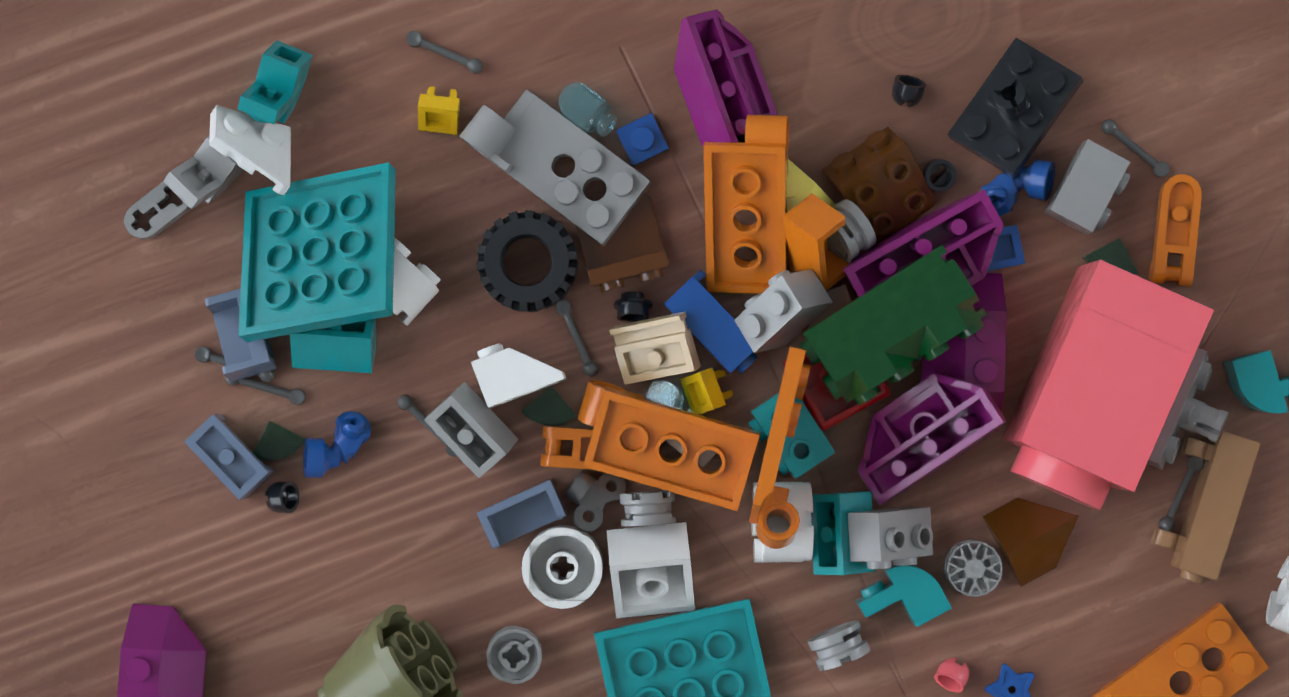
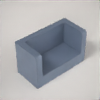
M241 288L204 299L206 307L213 313L226 366L222 367L223 375L231 382L277 369L270 338L245 342L238 336Z
M213 414L184 442L238 500L246 499L275 471L271 466H265L224 423L226 418L222 414Z
M551 478L478 511L477 515L492 549H495L555 520H560L566 517L568 513Z

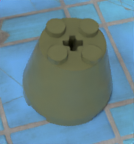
M396 604L379 613L327 672L323 680V686L318 689L317 694L318 697H463V692L458 688L456 689L452 673L458 667L441 636L426 619L418 623L414 618L406 614L405 606Z

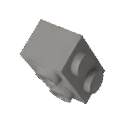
M1089 139L1082 142L1044 213L1084 235L1093 233L1095 228L1100 231L1112 211L1107 207L1113 194L1119 196L1129 181L1130 174L1126 173L1130 161Z
M813 269L790 273L789 270L782 271L768 281L769 287L763 293L755 295L745 303L746 309L734 321L754 353L785 347L833 302Z
M465 381L424 419L436 435L452 449L478 478L483 476L501 460L519 440Z
M898 507L848 513L851 562H867V569L891 568L892 560L894 566L916 565L917 557L933 555L930 507Z

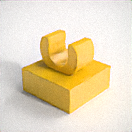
M430 86L427 94H420L418 130L458 135L460 98H457L456 89H451L450 96L444 97L436 96L435 87Z
M712 367L680 379L689 406L695 414L699 415L726 405L725 400L732 397V390L721 392L717 381L718 378L726 375L724 370L714 371Z

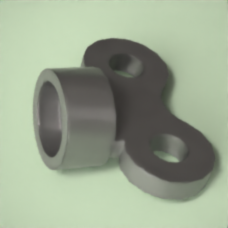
M584 469L579 473L564 493V495L579 505L573 512V522L578 529L583 532H592L601 525L605 504L619 500L620 494L626 491L624 478L604 473L597 481ZM607 482H613L616 485L615 492H610L606 489ZM584 512L592 514V522L589 523L583 520Z

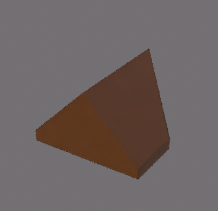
M1015 498L982 516L1017 582L1022 587L1057 567L1078 515Z

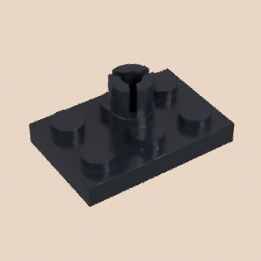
M1015 38L951 128L948 136L957 144L1015 179L1083 83V79L1080 75Z

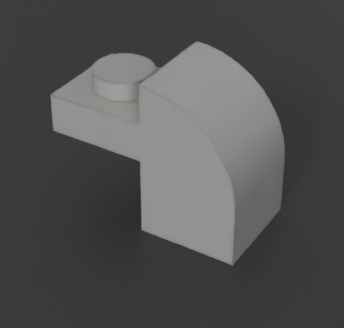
M210 135L207 136L192 158L171 170L163 180L191 210L204 201L207 203L213 201L244 170L238 166L235 160L225 157L209 145Z

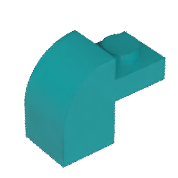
M276 40L263 53L256 80L240 96L237 110L249 114L253 120L261 123L275 124L279 121L284 124L299 99L313 55Z
M1271 350L1259 351L1223 361L1230 388L1240 403L1260 413L1289 412L1284 396H1287L1289 402V376L1278 377Z
M891 564V568L883 569L890 582L883 585L882 581L878 580L860 590L862 597L855 600L861 613L866 618L900 600L912 624L916 627L952 609L935 578L914 565L894 566Z

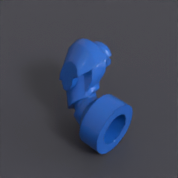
M1036 159L1031 165L1024 166L1015 179L1006 173H1001L990 184L984 185L981 190L985 189L999 216L1013 211V206L1018 200V193L1021 189L1026 190L1029 198L1047 201L1054 184L1055 163Z
M353 411L344 412L338 416L333 433L334 442L330 447L323 438H306L303 451L304 477L322 478L328 470L341 466L340 462L342 460L347 464L350 458L356 455L361 445L369 439L371 425L368 419L361 413Z

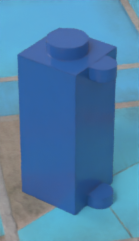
M700 269L664 303V306L672 314L686 312L685 322L687 329L691 330L692 335L729 374L735 369L742 374L758 356L752 351L734 321L735 319L699 283L706 276V273Z

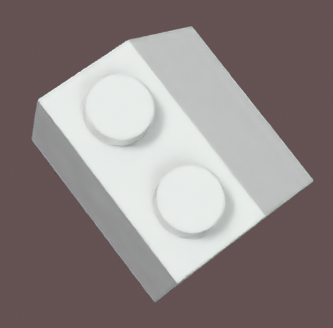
M500 343L477 351L479 359L471 362L488 408L496 407L567 380L563 371L514 349H504Z
M686 522L607 530L609 565L616 619L695 610Z

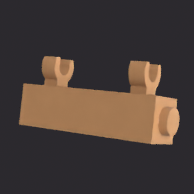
M1225 431L1221 432L1217 442L1210 440L1209 444L1194 438L1183 437L1179 452L1203 459L1204 467L1200 470L1180 535L1154 528L1150 543L1175 551L1170 566L1181 569L1180 578L1202 585L1205 577L1217 581L1261 443Z

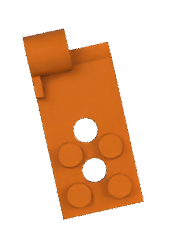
M747 115L745 143L704 142L706 287L708 292L760 294L769 287L768 281L773 276L787 270V245L783 216L787 213L789 116ZM740 210H749L756 215L757 221L751 225H744L737 221L735 214ZM743 246L750 247L757 253V258L752 261H743L736 255V250Z
M793 347L789 348L749 518L750 523L756 524V533L759 540L765 546L772 549H781L790 545L795 539L800 523L798 511L791 503L787 502L790 489L774 486L785 438H794L802 404L795 403L794 400H803L811 365L803 364L806 350ZM773 516H780L787 521L789 529L783 533H775L768 528L766 521Z
M588 380L577 418L582 423L594 427L583 467L738 512L760 432L645 399L646 396L626 391L624 388L608 382ZM668 439L677 440L683 448L682 456L676 460L665 458L660 450L661 443ZM711 450L720 455L722 460L720 468L715 471H707L701 467L699 456L704 451Z
M1218 602L1099 689L1091 697H1231L1268 670L1269 667L1223 604ZM1215 647L1221 652L1222 660L1217 668L1208 670L1202 664V655L1207 649ZM1178 671H1185L1190 678L1189 687L1182 693H1175L1170 688V678Z

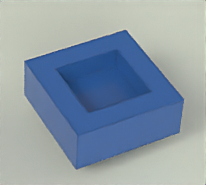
M652 113L616 130L633 167L669 150Z
M1017 224L1002 228L987 272L1025 264Z

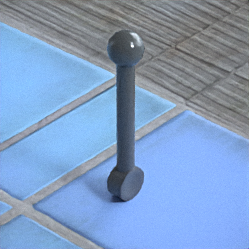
M411 31L407 34L406 40L411 47L422 46L468 67V70L473 74H478L483 69L482 61L477 58L470 60L425 40L418 31Z
M1107 119L1102 123V131L1107 135L1112 134L1153 167L1152 171L1155 176L1164 177L1168 175L1170 171L1169 165L1164 161H1156L1117 129V124L1114 120Z
M565 299L559 300L556 303V311L563 315L584 363L583 373L586 376L592 377L597 374L598 366L595 362L591 361L571 316L572 306L570 302Z
M201 346L196 349L195 358L199 362L206 363L212 361L226 366L224 357L211 353L209 348ZM274 370L257 374L264 382H270L275 375Z
M225 377V382L229 385L241 384L286 397L295 405L302 404L305 401V393L300 389L290 391L249 378L231 382Z
M401 395L397 401L398 407L402 410H408L446 446L448 455L457 456L424 421L426 416L413 405L412 398L409 395Z
M1193 456L1187 459L1188 471L1167 516L1162 517L1159 522L1162 530H1173L1175 526L1173 519L1195 472L1204 467L1203 459Z

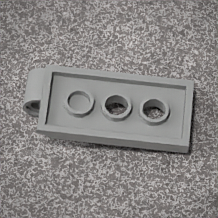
M527 89L504 119L483 105L459 136L482 156L602 246L606 245L652 184L649 179ZM562 157H570L575 161L574 172L568 177H559L554 173V165ZM593 180H601L607 187L605 196L597 201H591L585 196V188Z

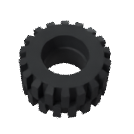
M525 210V212L521 213L517 211L508 213L509 216L503 219L500 217L493 222L495 225L490 230H486L483 235L484 239L481 245L479 244L478 261H476L477 271H479L481 283L496 301L512 310L539 312L538 310L548 309L554 306L560 299L562 300L575 282L576 271H578L575 244L565 227L545 213L539 214L532 210ZM520 239H536L542 242L550 252V271L537 284H518L508 276L505 270V254L508 248Z

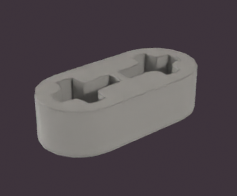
M162 182L127 210L124 224L132 236L143 240L152 239L186 214L190 208L183 202L180 206L171 203L163 209L161 205L170 198L167 192L170 188ZM154 210L158 211L149 220L152 226L150 230L147 231L144 228L136 229L135 225L139 222L136 215L139 212L148 215Z

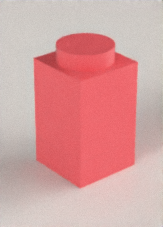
M1101 259L1078 266L1002 440L1020 447L1010 472L1098 511H1101L1110 488L1135 492L1214 310Z

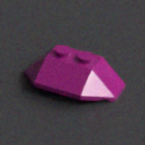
M717 9L688 16L681 20L674 66L677 80L701 145H704V142L745 143L747 115H778L752 43L733 25L723 19L724 16Z
M982 189L940 207L878 242L850 262L843 270L859 297L936 247L943 245L947 252L941 256L944 261L953 259L972 286L985 278L1004 224L985 189Z
M986 273L983 280L971 286L980 300L973 304L974 309L983 307L987 314L981 318L984 327L965 339L959 338L956 335L948 340L946 343L949 349L931 361L925 360L921 356V382L933 373L939 372L984 386L1001 412L1005 393L1007 309L1002 273Z
M935 372L873 415L865 443L863 460L860 462L858 473L878 505H882L930 477L990 437L1006 422V419L984 386Z
M132 604L120 651L117 697H204L207 649L179 616L180 614L174 606Z

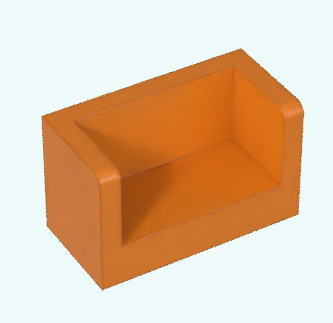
M811 194L783 216L789 269L792 272L813 269L827 291L846 276L843 268L848 263L829 251L827 242L828 237L845 225V216L814 194Z

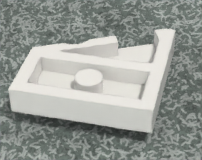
M216 105L210 114L209 145L225 157L235 160L238 166L252 175L255 170L259 171L276 183L272 189L280 195H285L290 188L291 127L279 123H261L253 120L249 114Z

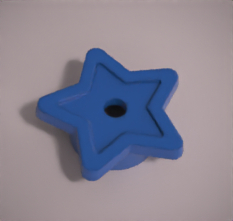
M1006 663L1001 664L999 677L995 682L987 685L984 690L994 697H1031L1028 689L1034 679V673L1017 674ZM1010 686L1015 687L1014 693H1009L1008 688Z

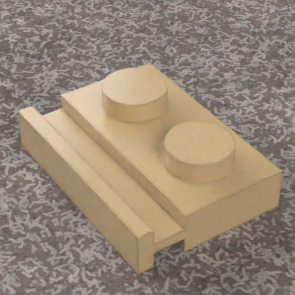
M686 312L622 324L609 330L610 336H614L616 343L614 350L625 385L692 372L701 367L691 330L687 329L685 322Z

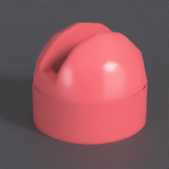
M955 657L948 658L938 667L934 675L935 681L946 690L956 693L962 692L969 679L968 666L965 662L962 666L956 663L957 658Z

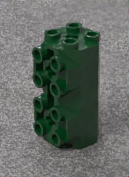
M943 245L936 247L802 333L806 340L800 343V346L803 350H806L805 354L812 365L820 362L824 367L827 375L821 379L835 400L843 397L848 403L854 399L858 405H861L879 394L880 392L876 386L888 378L891 382L896 383L911 374L914 368L910 363L917 358L923 356L925 360L931 361L949 349L946 343L948 340L956 335L959 338L965 339L984 327L981 318L987 314L983 307L974 309L973 304L980 300L957 263L953 259L950 261L942 259L941 256L947 252Z

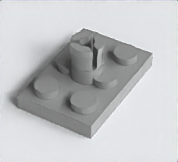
M1197 348L1147 462L1148 465L1163 470L1166 462L1173 464L1181 446L1180 439L1177 438L1180 428L1198 433L1211 441L1217 442L1227 420L1229 412L1218 410L1206 405L1202 401L1194 399L1197 389L1205 390L1213 372L1207 351Z

